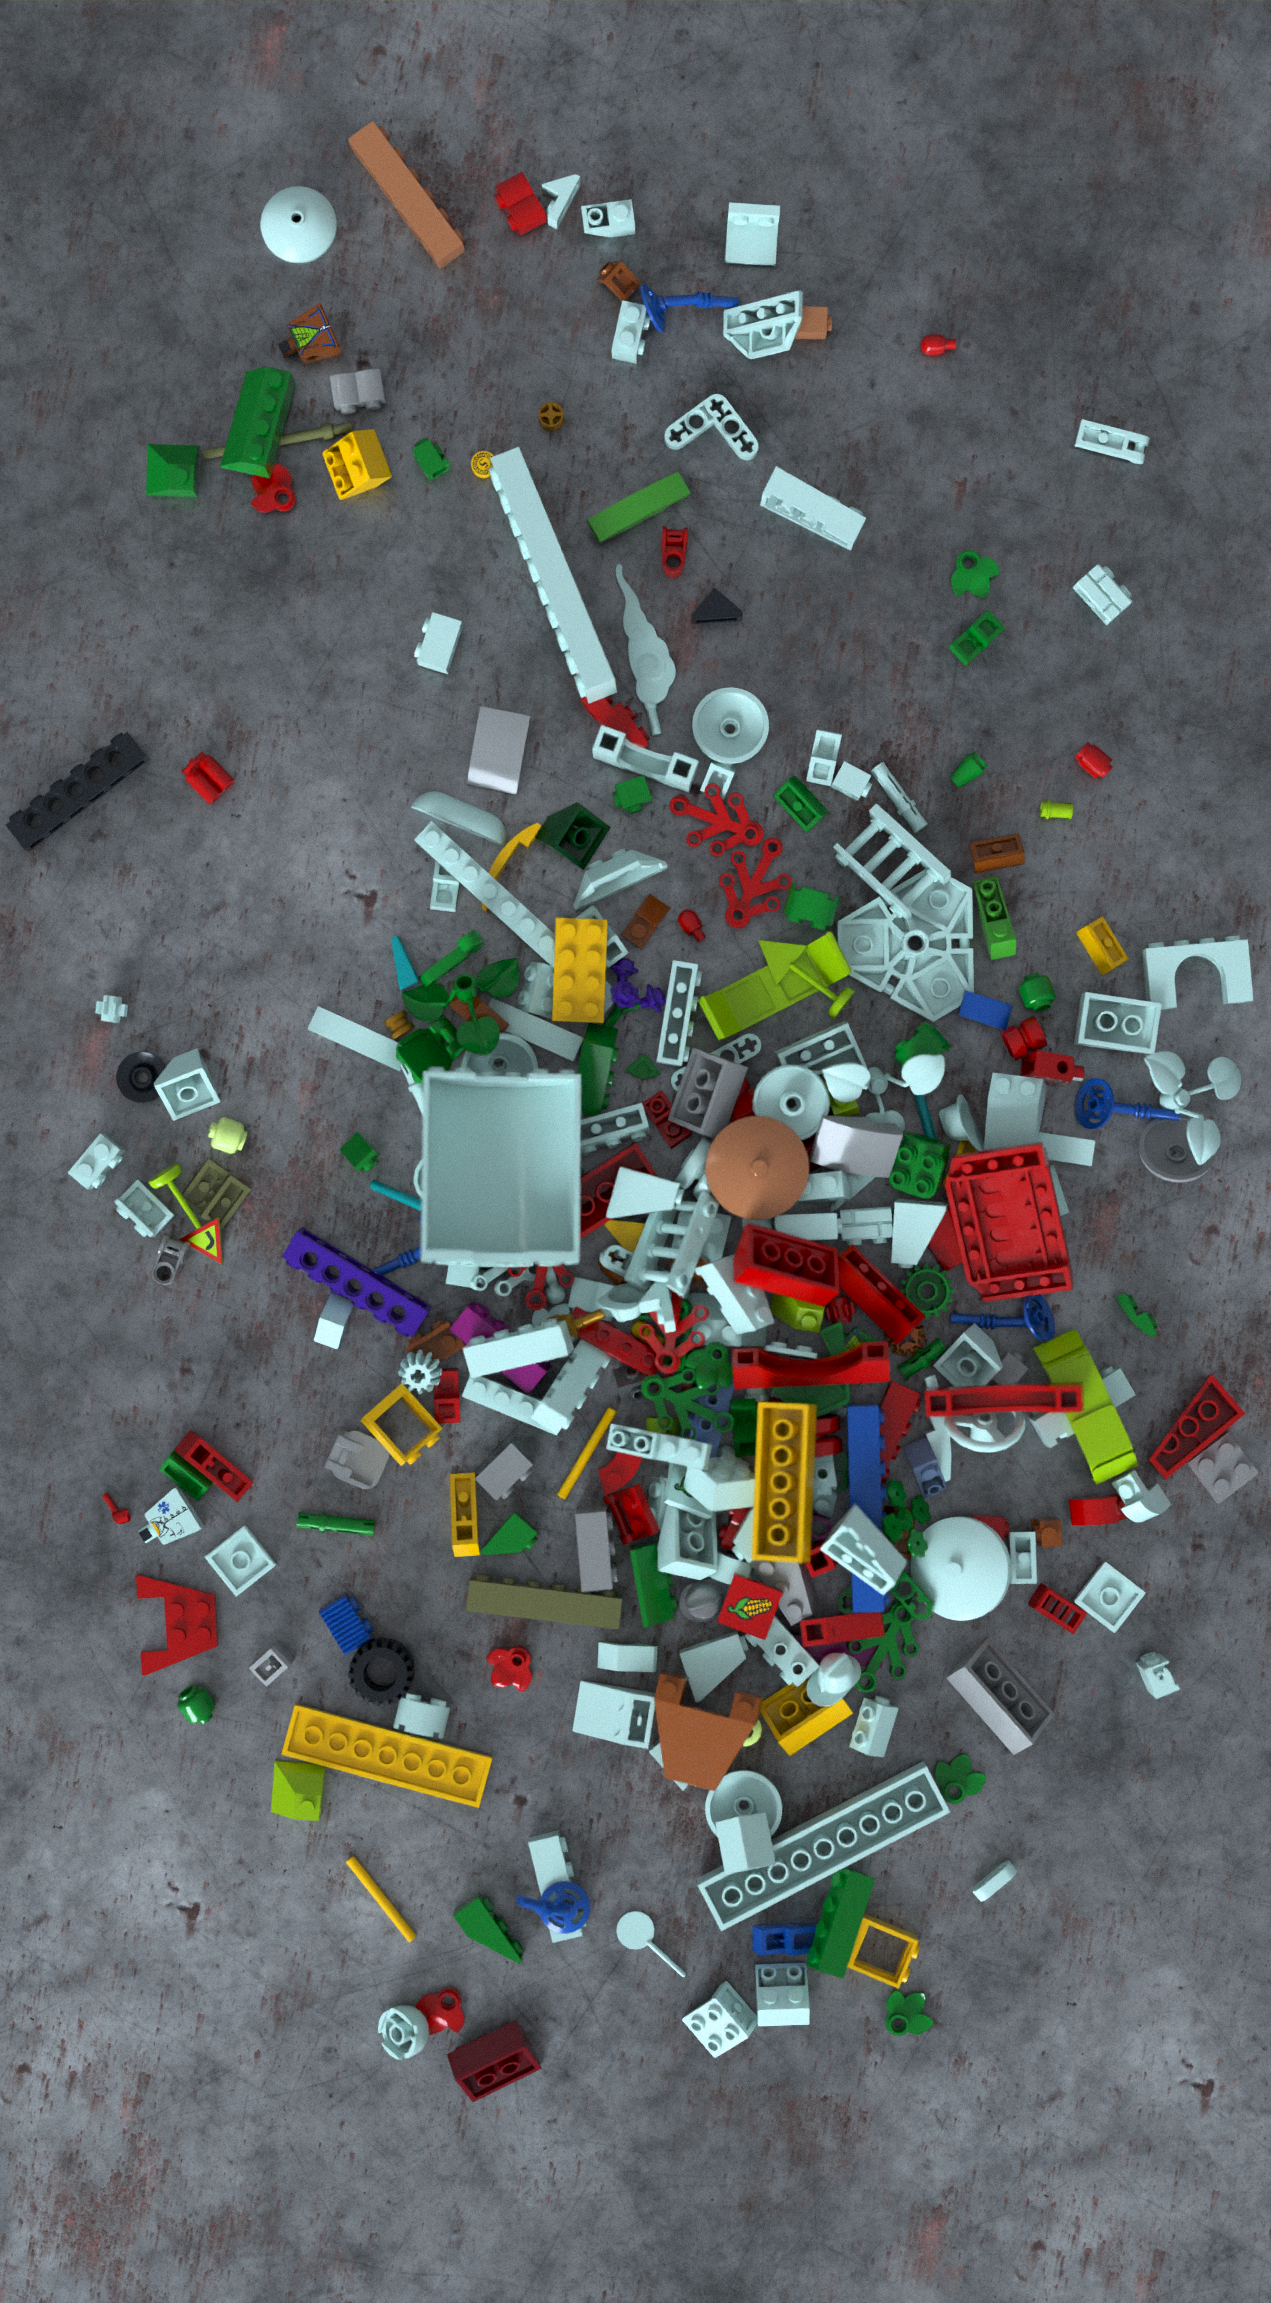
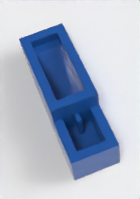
M818 1923L754 1925L753 1952L761 1956L783 1953L789 1956L808 1954L814 1941L815 1929Z

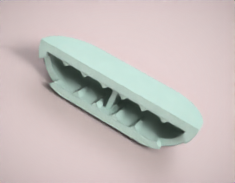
M438 791L426 792L420 795L411 806V808L503 847L506 845V829L497 816Z

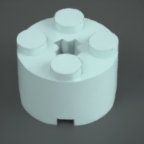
M407 1692L405 1697H400L393 1728L398 1729L399 1724L404 1725V1731L433 1737L434 1732L439 1733L438 1738L443 1739L450 1707L446 1706L447 1702L445 1700L431 1698L430 1702L421 1701V1695Z

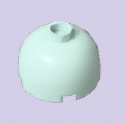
M409 2005L396 2006L385 2011L379 2019L378 2032L379 2034L383 2033L385 2040L381 2043L388 2054L395 2059H408L422 2051L429 2038V2027L425 2016L417 2008Z

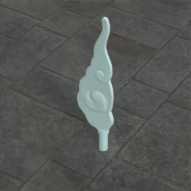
M618 564L616 566V579L625 597L623 628L629 639L628 657L632 673L637 681L636 696L643 703L645 711H647L651 734L655 736L662 734L656 710L657 704L666 698L669 687L675 679V665L669 656L666 643L657 637L655 628L647 622L644 613L640 609L637 596L622 575V565Z

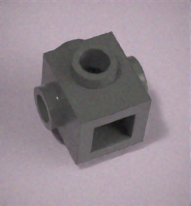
M629 1365L613 1369L623 1404L645 1398L641 1391L642 1381L647 1377L645 1374Z

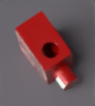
M1036 1050L1022 1058L1020 1076L1040 1078L1045 1081L1047 1086L1062 1087L1071 1083L1072 1080L1082 1081L1084 1078V1067L1073 1065L1074 1058L1072 1056Z

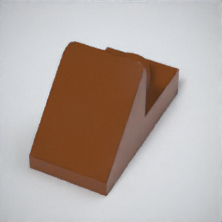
M649 894L636 910L635 915L621 936L642 950L670 910V907Z

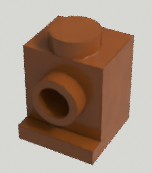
M1057 1517L1031 1519L1032 1532H1035L1036 1545L1039 1544L1041 1547L1062 1546L1060 1519Z

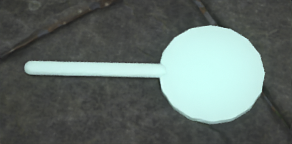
M631 1911L620 1918L617 1923L616 1932L622 1945L635 1950L648 1945L682 1977L686 1976V1973L651 1942L655 1929L653 1921L648 1915L640 1911Z

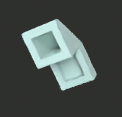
M606 1641L599 1642L597 1668L613 1671L656 1672L658 1646L642 1643L624 1645Z

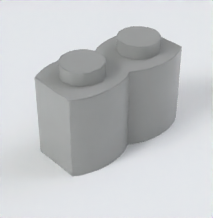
M368 369L355 373L330 376L334 407L336 411H341L342 414L354 413L356 408L366 407L367 410H376L381 408V404L386 403L383 376L380 369Z

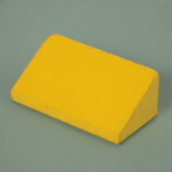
M1103 916L1076 932L1102 975L1129 960Z

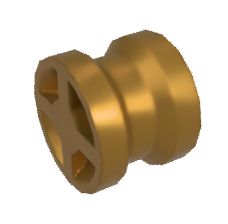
M547 402L540 407L538 412L540 426L548 432L559 430L564 423V413L561 406L555 402Z
M405 1010L398 1012L383 1022L385 1027L391 1030L393 1040L404 1036L415 1028L413 1023L408 1021Z

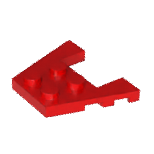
M142 1574L136 1575L137 1599L164 1597L167 1649L141 1652L142 1675H148L218 1646L215 1594L169 1583L161 1579L150 1578Z

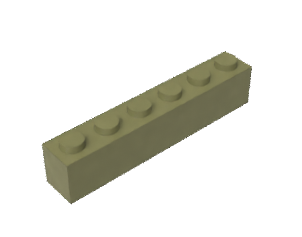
M476 1574L475 1578L471 1577L469 1580L466 1611L619 1629L623 1595H618V1591L610 1589L603 1590V1593L582 1592L581 1586H577V1590L567 1589V1585L561 1583H552V1587L542 1586V1582L536 1580H527L526 1584L516 1583V1578L501 1577V1581L491 1580L490 1575Z

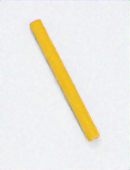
M610 1407L607 1408L558 1491L557 1496L566 1500L617 1411Z
M351 1856L346 1860L348 1866L408 1942H411L417 1936L355 1856Z

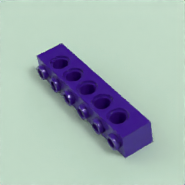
M303 1227L295 1233L282 1258L287 1260L286 1263L290 1267L297 1270L302 1269L309 1273L308 1277L313 1281L327 1284L334 1294L338 1296L345 1295L352 1300L354 1306L362 1310L366 1308L374 1313L373 1316L383 1323L389 1322L396 1327L395 1330L404 1336L410 1335L413 1337L433 1307ZM308 1252H313L317 1255V1263H312L308 1260ZM329 1265L338 1267L340 1275L333 1276L329 1272ZM351 1279H358L361 1282L362 1288H353L350 1282ZM373 1292L382 1294L384 1299L382 1303H378L373 1299ZM395 1305H400L405 1309L404 1316H399L395 1313Z

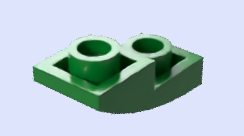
M1121 1292L1113 1296L1123 1314L1136 1328L1147 1336L1154 1337L1157 1335L1155 1329L1158 1326L1153 1315H1148L1145 1311L1135 1313L1138 1307L1132 1295L1128 1296L1126 1292Z

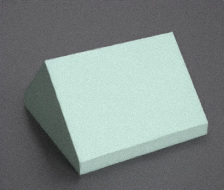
M766 1813L738 1816L715 1822L725 1875L776 1865Z

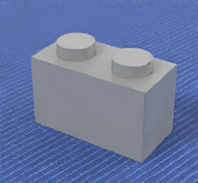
M512 1441L475 1477V1480L496 1501L500 1497L505 1500L515 1490L512 1485L518 1479L523 1482L533 1472L530 1468L533 1465V1461Z

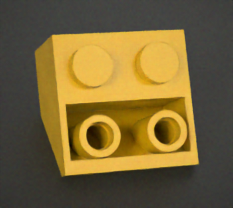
M375 429L352 431L322 452L339 500H344L376 488L392 477Z

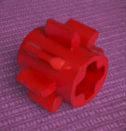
M847 1296L832 1299L829 1302V1307L824 1308L826 1320L832 1319L833 1325L840 1321L842 1324L852 1322L851 1315L856 1314L854 1302H848Z

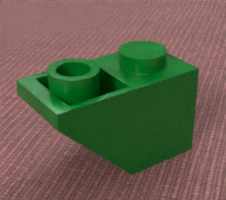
M356 1132L339 1149L353 1167L360 1172L364 1170L366 1172L371 1171L380 1162L377 1159L380 1153L360 1132Z

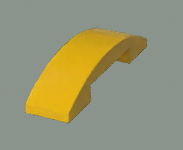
M535 823L522 830L501 850L489 870V874L496 881L520 844L529 850L542 825ZM482 903V910L488 913L489 909Z

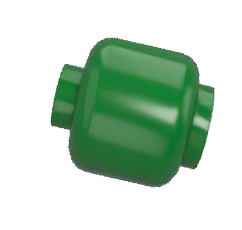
M1032 973L1025 976L1024 982L1019 986V992L1026 1009L1037 1013L1052 1007L1056 994L1049 977Z
M191 1685L179 1694L177 1707L188 1723L204 1724L213 1717L212 1712L216 1704L203 1686L196 1687Z

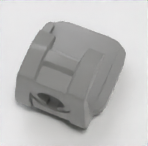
M339 1428L328 1458H326L323 1467L333 1471L334 1476L362 1489H370L379 1482L390 1453L375 1437L358 1430L348 1432Z

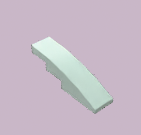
M491 998L488 1006L510 1024L505 1032L574 1062L584 1040L583 1037Z
M1039 1132L1038 1142H1043L1048 1160L1092 1166L1095 1147L1094 1140Z
M933 1373L923 1377L927 1387H939ZM944 1416L929 1417L933 1429L925 1431L924 1434L937 1458L944 1481L946 1482L951 1478L950 1435L944 1425Z

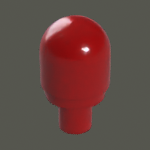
M929 334L923 337L920 347L926 355L945 354V350L956 349V339H945V335Z
M689 909L680 912L678 924L684 933L688 936L693 935L698 943L706 939L701 930L703 927L702 921L697 914Z

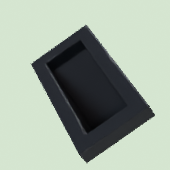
M714 588L691 614V625L742 621V610Z

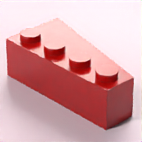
M1212 1374L1208 1375L1147 1461L1163 1480L1167 1479L1245 1415L1244 1411Z

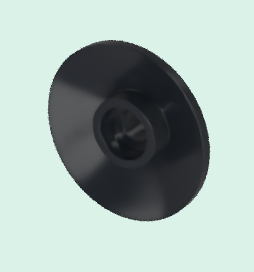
M148 1052L132 1053L118 1067L116 1074L118 1088L131 1101L138 1103L153 1101L159 1097L154 1087V1082L166 1067L161 1059L154 1054ZM142 1073L148 1075V1080L144 1083L139 1080V1076Z

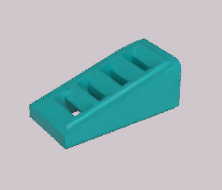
M397 935L393 936L392 947L400 990L404 991L419 984L420 979L401 938Z

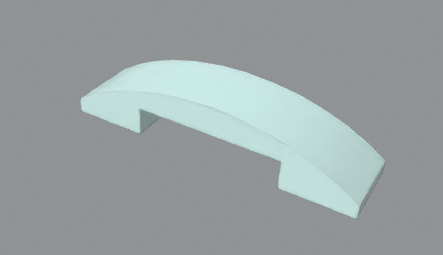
M317 1007L308 1030L401 1071L402 1068L400 1066L403 1063L399 1062L396 1058L398 1042L326 1009Z

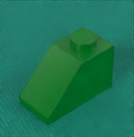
M514 1511L480 1552L484 1555L520 1553L524 1548L529 1550L538 1540L535 1537L538 1530L517 1511Z

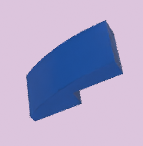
M964 991L957 1016L1004 1030L1007 1028L1013 1006L976 993Z

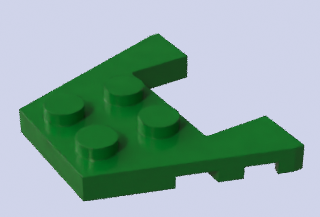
M841 1321L820 1331L830 1356L845 1352ZM849 1384L771 1387L785 1403L817 1405L816 1418L851 1402Z

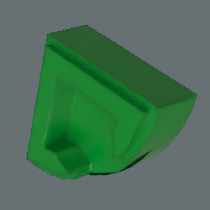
M646 1054L625 1068L630 1075L639 1079H651L660 1075V1072Z

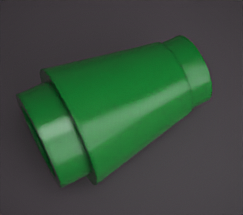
M975 751L970 755L967 753L949 778L958 788H961L983 774V770L987 765Z

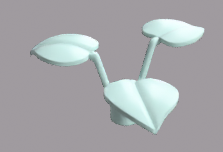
M1162 1051L1146 1056L1144 1060L1149 1067L1153 1082L1161 1092L1159 1098L1161 1107L1163 1109L1175 1110L1176 1114L1182 1113L1195 1117L1191 1118L1187 1124V1137L1198 1165L1204 1164L1215 1154L1220 1146L1221 1137L1219 1129L1214 1121L1210 1119L1204 1120L1203 1115L1183 1108L1190 1102V1095L1214 1088L1216 1096L1220 1100L1233 1098L1239 1092L1241 1086L1240 1070L1230 1059L1217 1057L1209 1063L1208 1077L1212 1083L1186 1091L1180 1088L1182 1086L1180 1080L1185 1075V1066L1178 1055Z
M921 1054L911 1057L904 1063L901 1071L905 1082L891 1077L889 1073L884 1075L877 1067H871L867 1070L866 1067L857 1063L832 1065L824 1068L822 1072L829 1092L838 1101H854L859 1098L862 1089H869L876 1097L880 1113H870L866 1117H869L872 1123H894L903 1134L905 1129L903 1117L894 1110L885 1112L880 1094L887 1089L888 1081L903 1087L910 1085L911 1091L916 1095H924L933 1091L942 1080L945 1060L942 1054Z

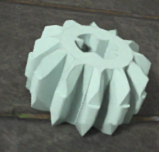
M422 1349L418 1350L416 1355L411 1351L408 1353L407 1358L401 1360V1368L398 1371V1375L403 1377L401 1385L409 1384V1392L417 1388L420 1395L424 1389L430 1392L433 1390L434 1385L437 1386L439 1384L442 1368L437 1367L440 1363L439 1359H431L432 1352L425 1356Z

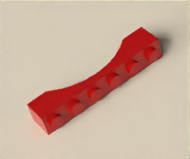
M888 1341L863 1342L841 1354L811 1360L780 1357L760 1348L732 1349L735 1389L890 1382Z
M1083 1382L927 1387L925 1390L926 1417L1013 1411L1083 1412Z

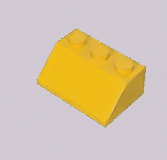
M811 1675L798 1687L794 1683L790 1686L787 1685L762 1702L760 1712L777 1741L789 1756L853 1714L844 1698L828 1707L814 1704L809 1699L806 1690Z

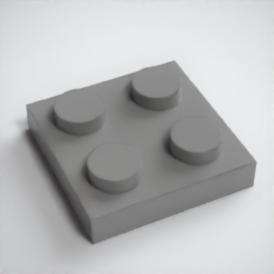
M1228 1432L1222 1434L1187 1462V1465L1218 1504L1259 1474Z

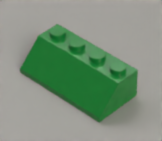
M263 367L246 372L222 457L221 468L270 479L296 385L291 372L271 367Z

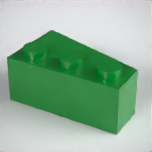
M588 1023L577 1074H581L580 1114L597 1116L601 1114L602 1109L608 1108L610 1094L605 1093L607 1086L612 1087L614 1071H610L611 1063L617 1062L619 1048H615L617 1028Z

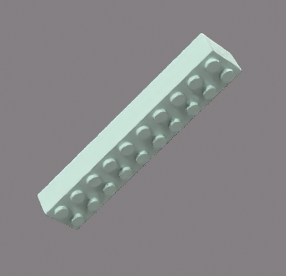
M516 447L491 457L492 467L488 468L493 486L498 491L501 505L508 516L514 536H519L517 540L524 560L529 558L526 562L534 583L539 582L536 583L538 595L543 606L548 604L545 608L552 629L558 628L555 630L556 638L561 651L567 650V653L564 654L571 675L577 674L574 679L580 697L586 696L589 704L617 693L615 678L520 448Z
M922 1761L772 1839L776 1865L726 1875L722 1865L697 1878V1885L720 1930L723 1931L950 1813L925 1762Z

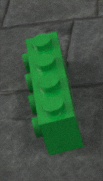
M845 1867L833 1874L830 1891L823 1904L822 1916L815 1929L814 1941L807 1954L806 1966L844 1979L875 1878Z

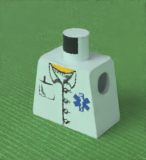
M177 1486L144 1514L149 1524L139 1529L138 1532L145 1543L158 1537L161 1543L165 1545L199 1531L204 1527V1524L183 1490Z

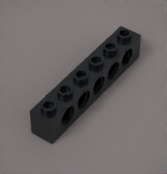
M128 732L117 734L111 739V745L104 750L102 748L96 750L90 756V761L84 765L81 763L75 766L70 771L71 775L65 780H57L49 787L50 791L44 796L41 794L36 796L29 802L30 806L23 812L19 810L9 817L10 822L6 826L24 850L30 852L150 760L131 734ZM116 753H121L123 755L122 762L119 765H112V756ZM98 768L102 769V777L97 781H93L91 779L92 771ZM75 784L82 785V792L78 796L71 795V788ZM56 799H60L62 802L61 809L57 812H52L51 803ZM35 815H40L42 819L38 827H32L30 824L31 818Z

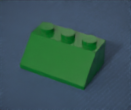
M659 1540L630 1545L643 1627L674 1619L673 1612L678 1611L676 1597L670 1596L669 1586H673L672 1575L658 1571L657 1546Z

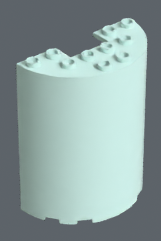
M430 1067L428 1071H424L421 1261L426 1263L436 1261V1264L456 1265L457 1261H461V1265L473 1267L534 1266V1262H539V1266H559L562 1262H565L566 1265L579 1263L581 1074H575L574 1070H559V1074H549V1070L535 1069L527 1077H521V1073L508 1072L505 1073V1076H495L494 1072H480L479 1076H476V1072H470V1068H455V1072H444L442 1067Z

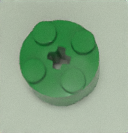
M791 883L783 913L787 914L786 920L800 924L802 919L812 922L811 927L825 931L827 926L832 927L840 897L835 896V899L832 900L829 899V893L801 886V890H796V884Z
M925 1021L914 1030L913 1038L909 1041L905 1038L895 1047L894 1059L903 1067L904 1063L913 1056L942 1054L945 1050L949 1052L952 1049V1045L933 1024L928 1025Z

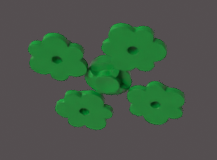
M890 1480L889 1486L886 1488V1495L891 1505L897 1506L900 1510L896 1511L895 1514L891 1513L883 1517L884 1533L892 1543H897L903 1537L902 1531L910 1530L907 1545L911 1555L923 1558L925 1551L928 1549L927 1542L924 1539L923 1533L917 1532L912 1527L913 1518L917 1519L919 1524L930 1521L929 1504L924 1501L921 1495H917L915 1499L911 1500L910 1513L908 1509L904 1508V1500L907 1499V1495L904 1492L902 1482Z

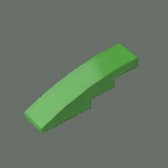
M676 472L626 497L591 517L586 522L598 543H601L640 525L643 520L664 511L666 507L687 498L691 493L679 472Z

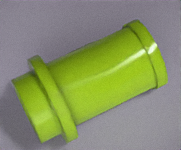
M1047 799L1046 802L1042 801L1040 804V817H1045L1047 820L1049 817L1072 818L1073 803L1051 802L1050 799Z

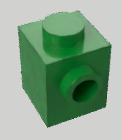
M644 775L615 784L616 791L612 792L616 807L621 806L623 812L629 811V814L636 813L644 809L643 805L652 803Z

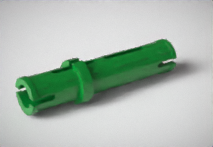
M298 1512L297 1528L319 1530V1533L333 1531L369 1536L374 1534L375 1520L330 1516L325 1512L321 1514Z

